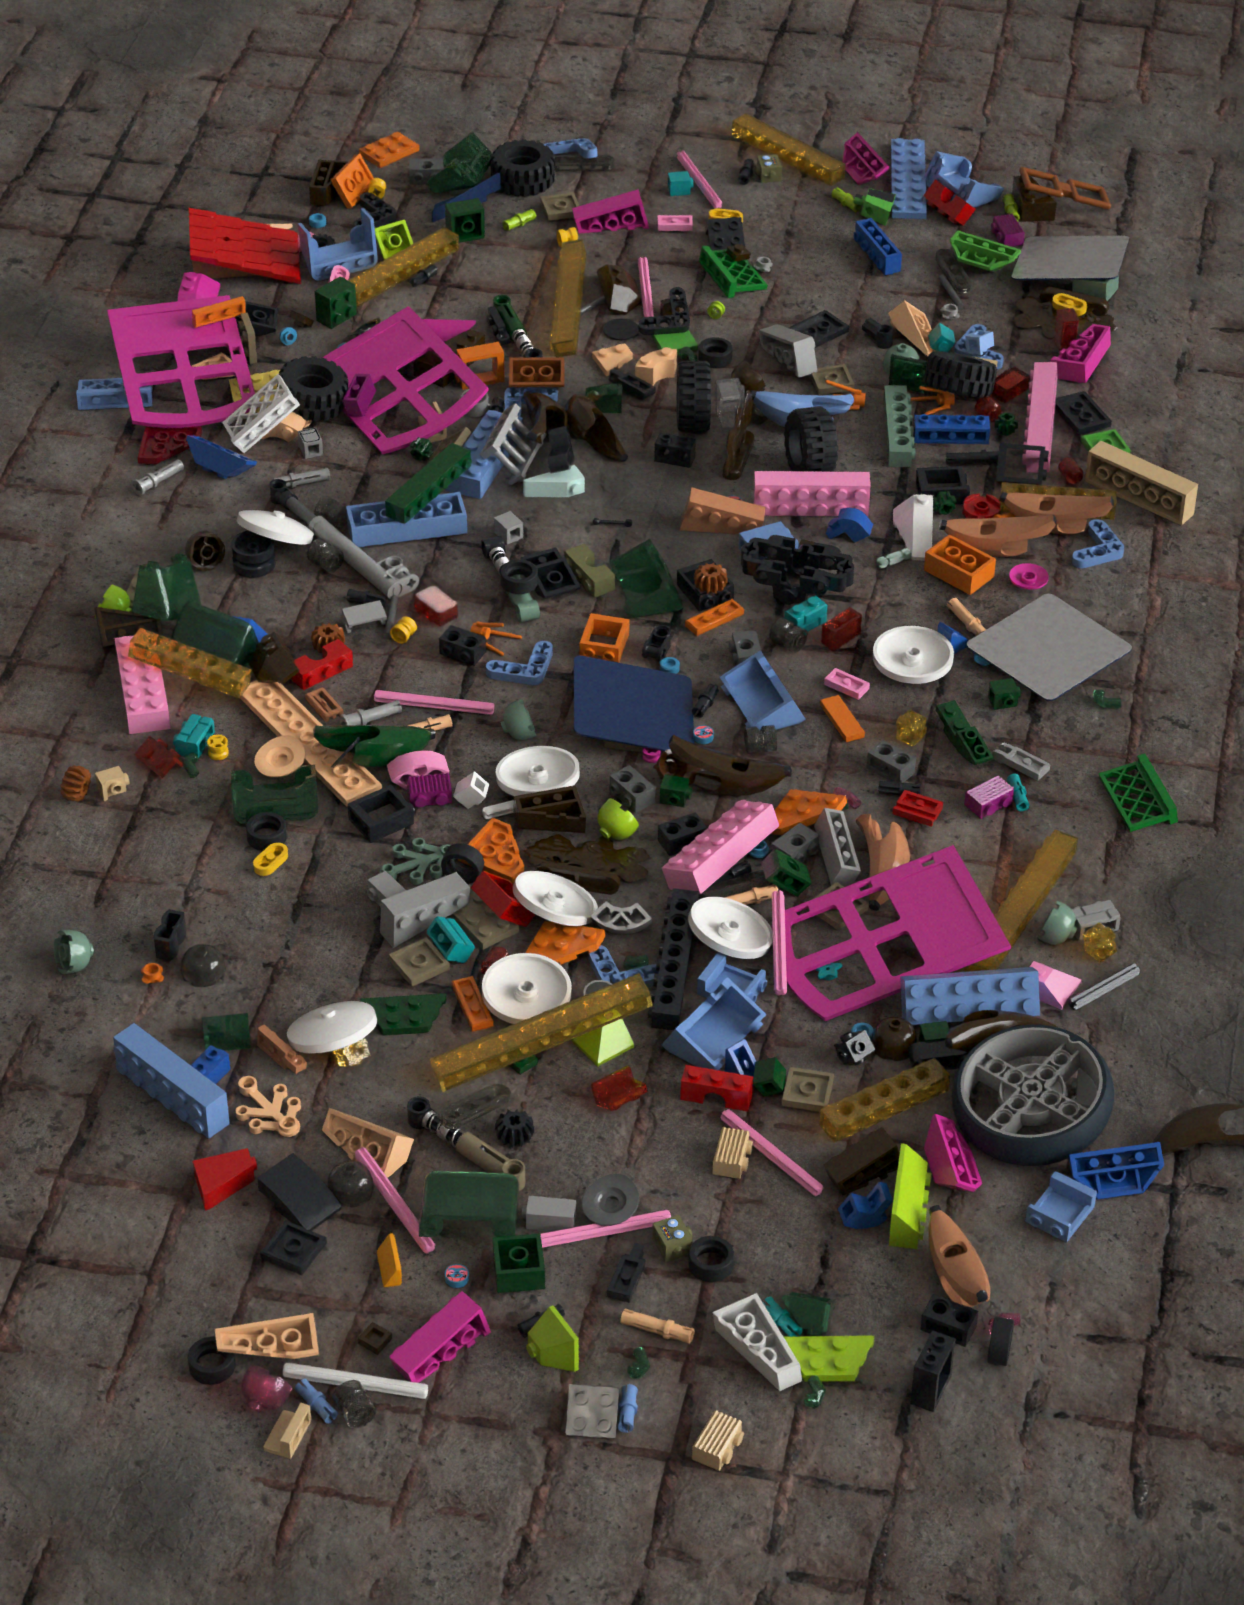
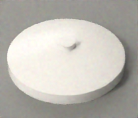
M244 510L238 513L237 523L256 534L293 544H310L312 542L314 533L300 522L285 516L283 512Z
M901 626L890 629L881 634L873 646L875 666L881 673L899 682L911 684L932 682L946 675L953 665L954 650L949 640L937 631L925 627Z
M533 746L516 750L505 756L496 767L498 786L513 796L573 786L580 776L577 758L564 749L552 746Z
M542 871L523 872L517 876L513 885L514 896L525 908L555 923L569 926L587 925L592 922L590 915L598 909L595 899L584 888L552 873Z
M705 897L696 901L690 910L688 922L693 933L707 946L722 954L741 959L759 958L769 951L773 943V931L769 923L758 912L738 901L723 897Z
M533 953L513 954L499 959L488 968L482 980V998L489 1011L503 1021L523 1026L539 1025L557 1018L565 1011L571 999V980L566 970L560 964L546 956Z
M346 1001L333 1003L314 1009L299 1017L289 1027L287 1037L291 1048L298 1052H329L349 1046L367 1036L375 1028L377 1017L374 1008L364 1002Z

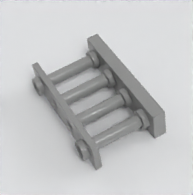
M516 403L503 411L480 453L484 459L491 455L495 456L513 474L509 481L510 485L516 482L520 483L526 478V472L538 449L544 444L543 439L546 436V433L541 435L542 444L529 440L530 443L527 445L512 430L513 427L511 425L513 424L526 438L530 431L518 419L517 414L521 408ZM506 434L524 452L523 456L506 440ZM500 445L519 463L517 467L500 451Z

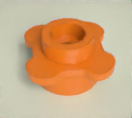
M157 963L146 964L141 969V974H143L142 982L145 984L162 982L164 980V976L161 974L163 967Z

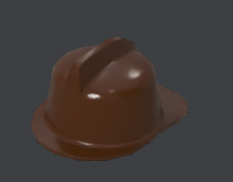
M670 749L662 752L657 764L653 766V769H656L661 779L664 778L665 774L689 778V784L694 783L696 773L701 771V768L674 758Z

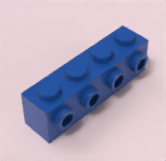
M868 218L856 221L855 232L853 233L854 240L867 253L869 258L873 260L877 268L884 275L901 272L902 253L874 220Z
M914 415V443L989 444V416Z

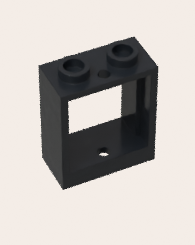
M1000 443L996 481L1042 485V481H1046L1047 470L1043 469L1044 462H1048L1049 451L1045 450V446ZM1007 448L1040 451L1037 479L1004 477Z
M962 466L916 468L915 484L918 495L925 494L936 497L939 492L949 491L951 496H955V505L964 504L965 498L970 496L967 475L963 473ZM958 483V486L929 488L928 484Z
M712 559L677 570V586L698 611L718 606L730 599L734 600V584L729 578L723 591H717L716 594L713 592L709 594L707 592L700 593L695 588V570L698 569L699 565L704 566L705 563L712 564L714 562Z
M392 785L348 803L349 820L370 843L414 824L415 809L413 805L408 803L403 798L401 792L397 791ZM390 803L398 810L376 821L368 815V813Z
M935 1331L931 1332L914 1365L911 1405L931 1412L935 1411L952 1375L955 1338Z

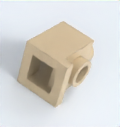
M119 766L95 773L97 789L104 801L108 800L110 796L126 792V785L130 784L127 773H123Z

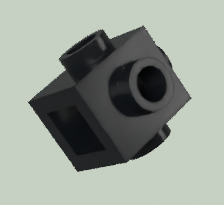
M866 1030L853 1033L849 1031L841 1035V1040L834 1044L837 1056L844 1065L851 1063L854 1066L866 1060L865 1056L875 1050Z

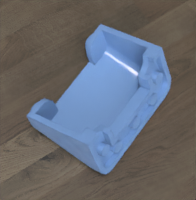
M938 151L935 152L924 176L926 186L930 187L936 179L955 193L950 202L957 195L974 208L998 200L1004 190L1003 187L996 183L989 185L970 179L969 175L972 165L965 157Z
M761 650L720 676L724 683L721 688L727 696L731 694L748 721L745 725L751 734L753 732L757 735L794 726L806 720Z
M727 977L669 1035L661 1046L671 1054L694 1066L719 1070L725 1064L722 1061L725 1058V1050L744 1039L750 1031L755 1034L763 1025L761 1020L766 1016V1013Z

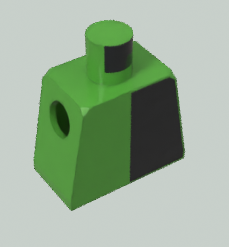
M869 189L867 196L856 193L853 203L863 206L862 216L872 218L874 221L886 226L896 194Z

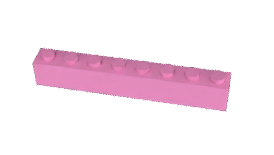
M1034 362V370L1030 371V380L1033 382H1029L1030 393H1028L1027 416L1029 417H1026V428L1028 429H1025L1024 445L1045 446V450H1048L1049 454L1048 462H1044L1043 469L1049 472L1057 388V362ZM1024 450L1026 454L1022 455V464L1026 465V473H1038L1040 451Z

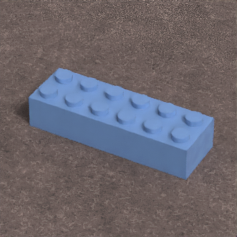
M494 410L486 412L463 446L471 450L472 464L470 468L455 479L446 488V491L452 493L460 492L461 495L477 499L483 497L503 467V464L495 456L491 455L484 459L480 455L502 414L501 412ZM518 417V419L523 423V418ZM512 424V430L522 438L523 434ZM506 434V440L515 448L517 444ZM500 445V451L509 458L510 454Z
M460 492L438 494L436 498L431 500L425 508H422L405 524L386 517L385 501L346 506L349 535L351 541L358 547L467 533V514Z
M1033 967L900 976L902 1018L909 1021L912 1025L941 1021H963L967 1015L982 1010H1002L1040 1016L1038 970Z
M133 1023L113 1037L116 1068L119 1073L129 1077L136 1086L146 1090L150 1097L159 1100L166 1109L172 1110L182 1121H186L193 1126L197 1133H202L209 1139L230 1124L227 1093L138 1025Z

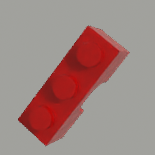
M935 179L923 195V197L928 199L927 204L934 209L938 207L937 211L945 217L948 214V219L954 224L959 222L964 226L976 209L957 195L950 202L955 193Z
M337 639L322 646L323 659L312 660L303 655L294 660L300 672L293 676L291 680L304 691L353 667L352 650Z
M686 1065L681 1079L680 1100L703 1104L706 1094L716 1093L724 1098L725 1108L748 1112L753 1093V1076Z

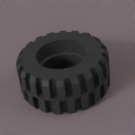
M521 139V141L512 140V142H505L503 145H499L491 155V177L500 173L499 191L505 192L508 195L513 194L518 197L520 195L524 197L538 195L539 192L543 193L546 189H549L555 181L554 153L547 145L545 146L541 142L537 143L534 140L526 141V139Z
M933 351L928 356L924 382L926 385L941 391L986 398L993 392L997 367L994 363L980 358L952 352Z
M303 356L300 359L295 358L291 362L288 361L280 369L279 375L293 397L300 404L292 412L300 415L306 421H326L330 417H336L344 410L345 405L342 400L348 390L349 380L345 371L339 365L336 366L335 362L327 361L326 358L320 359L317 356Z
M680 361L677 364L676 380L677 429L681 432H706L710 429L711 419L710 363L707 361Z
M819 406L798 408L791 411L786 418L787 422L785 423L784 431L785 454L788 459V466L791 468L790 471L834 472L837 466L836 461H838V438L830 413L825 408Z

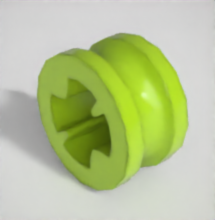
M713 301L707 309L708 315L713 319L721 318L725 312L724 305L719 301Z

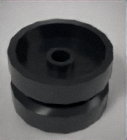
M249 530L237 534L232 539L233 567L239 575L251 578L262 577L269 574L275 568L276 559L273 539Z

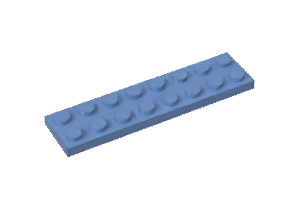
M891 139V193L896 194L892 205V218L926 219V198L923 197L926 192V179H924L926 173L925 140Z

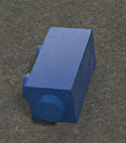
M210 1045L191 1066L217 1084L230 1071L229 1054L222 1049Z

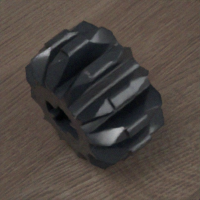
M518 1109L515 1112L507 1110L506 1114L500 1113L495 1123L497 1139L501 1140L503 1145L510 1144L512 1148L516 1144L522 1147L524 1142L530 1143V1139L534 1134L532 1116H528L526 1111L520 1113Z

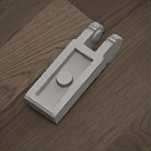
M1005 742L999 745V750L995 749L991 753L993 759L998 763H1004L1037 781L1050 770L1048 762Z

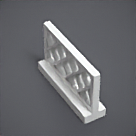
M277 374L222 423L231 436L232 443L245 453L300 404L293 397L282 377ZM279 382L277 389L273 390V387ZM275 395L274 399L269 401L270 396ZM264 396L263 401L259 402V399ZM257 407H261L259 413H255ZM251 408L249 414H245L246 410ZM243 419H247L245 425H241ZM237 420L235 426H230L232 422Z

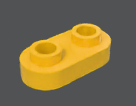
M718 208L709 211V219L741 217L743 222V214L740 211Z
M1064 293L1053 296L1052 306L1055 309L1074 316H1081L1086 313L1087 303L1084 300Z
M283 843L270 844L254 859V872L260 876L272 874L287 860V846Z

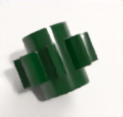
M1005 412L998 415L994 428H998V432L1001 435L1009 436L1015 433V429H1018V420H1015L1013 414Z
M418 437L410 444L412 448L410 453L418 461H425L434 453L431 451L432 443L426 438L420 439Z
M949 491L939 492L936 497H933L934 511L938 510L939 515L950 514L953 509H956L954 504L956 503L955 496H951Z

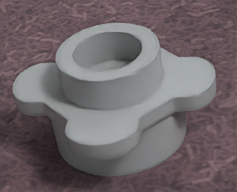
M762 256L757 258L753 268L760 272H769L773 263H771L769 258Z
M946 304L940 310L943 313L942 317L944 319L952 320L960 316L957 313L958 307L954 304Z

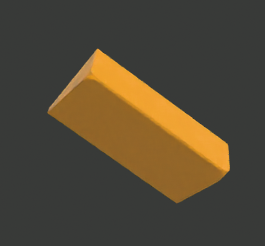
M390 1233L377 1250L384 1287L399 1286L402 1283L401 1265L395 1236L393 1233Z

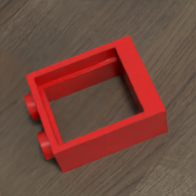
M482 871L471 886V889L499 918L527 927L535 914L516 899L513 893L514 884L508 879Z

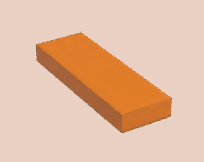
M241 296L192 310V324L196 328L246 313L245 299Z
M730 599L686 620L685 626L696 636H699L743 615L744 608L733 599Z
M839 695L820 700V706L845 742L865 737V731Z
M473 976L452 981V988L471 1031L494 1027L493 1019Z

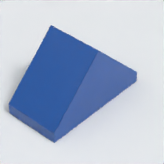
M939 622L937 632L949 640L954 654L967 648L968 638L946 624Z
M742 1039L725 1050V1072L753 1076L754 1079L756 1060L746 1039Z

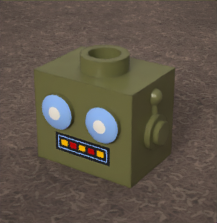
M777 154L757 156L755 173L759 175L761 183L781 181L782 166Z
M679 1215L654 1222L652 1226V1239L665 1262L689 1255L693 1236L690 1227L685 1226Z

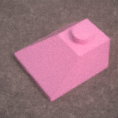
M1035 961L1030 965V967L1038 970L1039 1000L1062 1010L1081 984V979Z

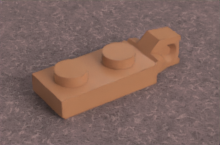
M266 1025L258 1027L257 1046L284 1070L289 1068L295 1074L306 1069L307 1062L301 1055H296V1052L289 1044L281 1040Z

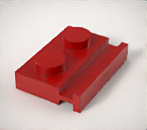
M904 790L896 802V806L893 807L892 814L932 827L933 822L936 821L943 809L944 802Z

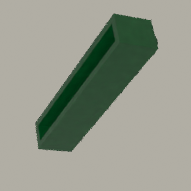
M454 443L447 446L385 500L386 517L403 524L407 523L464 471L470 468L472 464L471 450Z

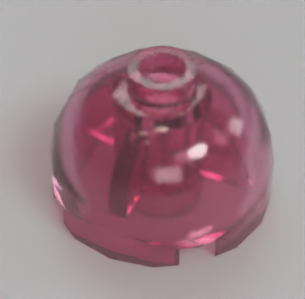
M251 1365L245 1372L241 1382L242 1394L249 1401L247 1406L261 1413L262 1409L272 1411L283 1406L290 1396L292 1387L278 1376L274 1378L268 1375L269 1371Z

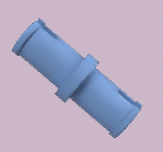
M307 1379L301 1380L304 1386L298 1382L295 1386V1391L304 1398L307 1405H310V1410H315L327 1424L332 1422L329 1416L335 1420L338 1412L325 1400L326 1396L322 1392H318Z
M627 1384V1392L626 1386L622 1387V1397L618 1404L619 1422L617 1428L624 1433H628V1425L629 1431L633 1430L634 1415H636L638 1409L636 1404L638 1389L632 1384Z

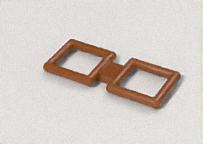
M1025 167L1019 169L1027 190L1059 198L1064 196L1072 198L1075 202L1107 210L1111 208L1105 189L1101 186L1068 179L1066 183L1059 182L1058 177L1053 174ZM1029 176L1052 181L1054 189L1032 184ZM1076 188L1099 193L1102 201L1080 196Z

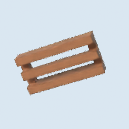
M323 687L305 694L306 701L325 722L329 721V717L335 719L337 714L339 716L343 714V709Z

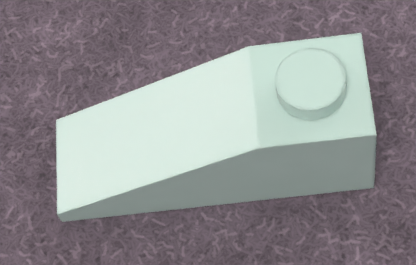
M572 465L570 470L552 474L548 472L523 480V495L525 497H570L585 492V477L575 465Z

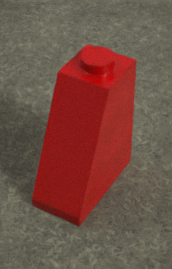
M248 1148L193 1161L194 1177L204 1209L209 1210L255 1181L254 1171L258 1170L255 1156H250Z

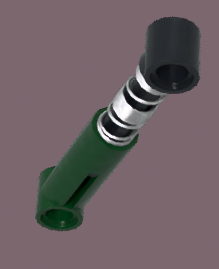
M507 295L495 296L493 298V306L498 311L512 342H515L523 358H543L542 351L533 348L531 341L527 337V331L511 305V298Z

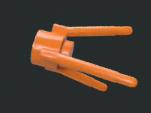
M829 380L825 381L826 384L852 392L854 402L849 410H859L860 407H864L866 393H862V390L853 389Z
M920 386L919 389L938 392L939 394L937 396L911 397L910 401L937 400L938 405L941 406L925 412L924 414L927 415L950 409V405H954L955 402L953 393Z
M477 621V623H473L470 632L485 636L486 639L490 637V634L522 639L521 635L488 628L503 627L504 623ZM486 643V648L500 656L504 655L503 652Z

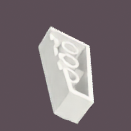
M757 1293L712 1312L715 1330L779 1391L802 1382L800 1363Z

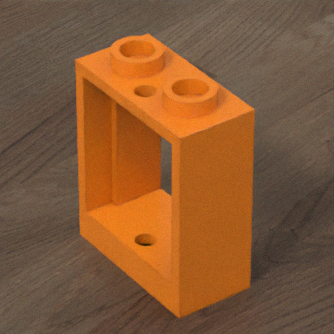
M499 342L456 349L457 356L465 364L466 362L492 358V371L476 374L485 385L505 382L504 351ZM455 375V380H456L457 383L460 384V386L462 387V389H463V390H464V389H469V388Z
M591 613L579 643V655L619 663L629 637L630 619ZM592 634L617 638L615 645L591 642L589 640Z

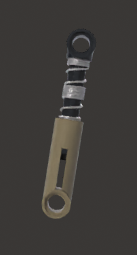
M417 1096L408 1101V1123L411 1127L415 1129H430L431 1132H437V1136L444 1141L452 1142L453 1147H456L458 1153L502 1181L505 1190L518 1192L525 1187V1165L522 1161L509 1159L470 1132L463 1134L461 1129H456V1126L446 1121V1119L441 1120L438 1118V1114L430 1108V1102L427 1098Z

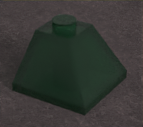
M891 354L889 385L907 386V390L924 393L925 390H920L919 387L928 386L924 382L927 361Z
M601 384L586 388L585 396L591 399L602 413H622V384Z
M248 1013L202 1017L205 1050L210 1045L224 1051L251 1048Z
M787 1291L783 1294V1302L801 1328L808 1329V1334L822 1336V1332L826 1333L829 1331L836 1302L835 1299Z

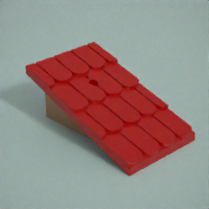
M189 208L190 258L192 260L193 272L202 273L211 279L261 275L301 284L298 233L293 230L271 227L269 224L244 221L238 217Z

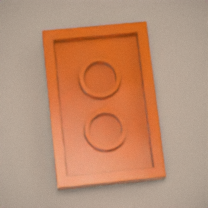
M394 132L385 138L360 148L359 153L375 166L382 168L418 152L419 145L400 132Z
M359 153L354 155L331 179V182L346 208L350 209L360 200L362 193L368 192L369 183L374 177Z

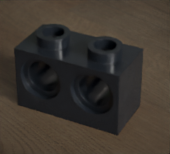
M659 433L654 443V462L691 468L695 459L696 439Z
M450 625L439 638V654L473 666L486 653L485 636Z
M695 812L658 825V842L667 854L672 856L681 852L683 847L689 845L695 840L697 835L702 834L708 827Z
M933 1294L922 1313L920 1330L929 1334L935 1331L955 1338L956 1344L966 1347L977 1327L978 1311Z

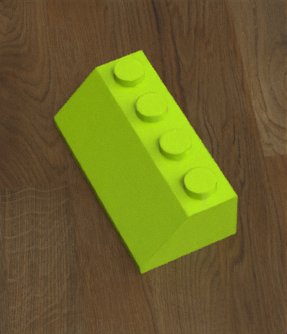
M902 1143L891 1214L889 1246L917 1249L918 1240H923L925 1226L920 1224L921 1222H926L927 1208H923V1204H928L929 1190H925V1186L930 1187L931 1173L927 1172L928 1162L907 1144Z

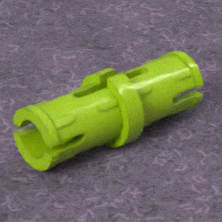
M840 188L832 191V197L840 201L844 207L847 206L854 212L861 210L862 206L853 203L854 198L850 193H845Z
M1011 194L1004 195L1002 200L1005 205L1004 210L1006 214L1010 215L1012 213L1016 220L1019 221L1018 205L1014 202L1013 196Z
M532 209L521 214L517 213L514 217L502 222L503 228L509 231L518 226L522 227L525 223L535 220L536 213Z

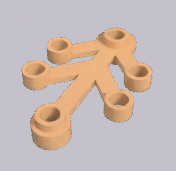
M244 1076L239 1080L240 1093L245 1097H251L261 1108H250L245 1105L238 1106L236 1108V1118L240 1121H245L249 1117L273 1118L276 1121L252 1119L249 1122V1130L252 1134H260L263 1130L278 1131L284 1137H291L300 1131V1123L296 1119V1113L301 1109L299 1098L290 1097L287 1100L288 1111L286 1116L280 1112L283 1099L287 1097L286 1085L277 1084L274 1086V1098L271 1104L257 1090V1080L254 1077Z

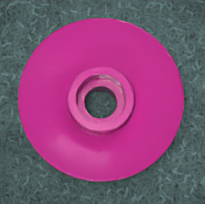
M1024 563L1013 567L1010 570L1009 578L1019 588L1034 590L1045 586L1049 575L1039 565Z

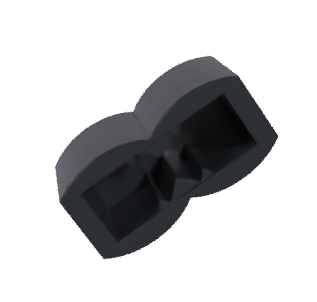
M169 909L163 914L161 925L156 928L153 936L156 958L171 961L177 956L179 945L186 938L184 912Z

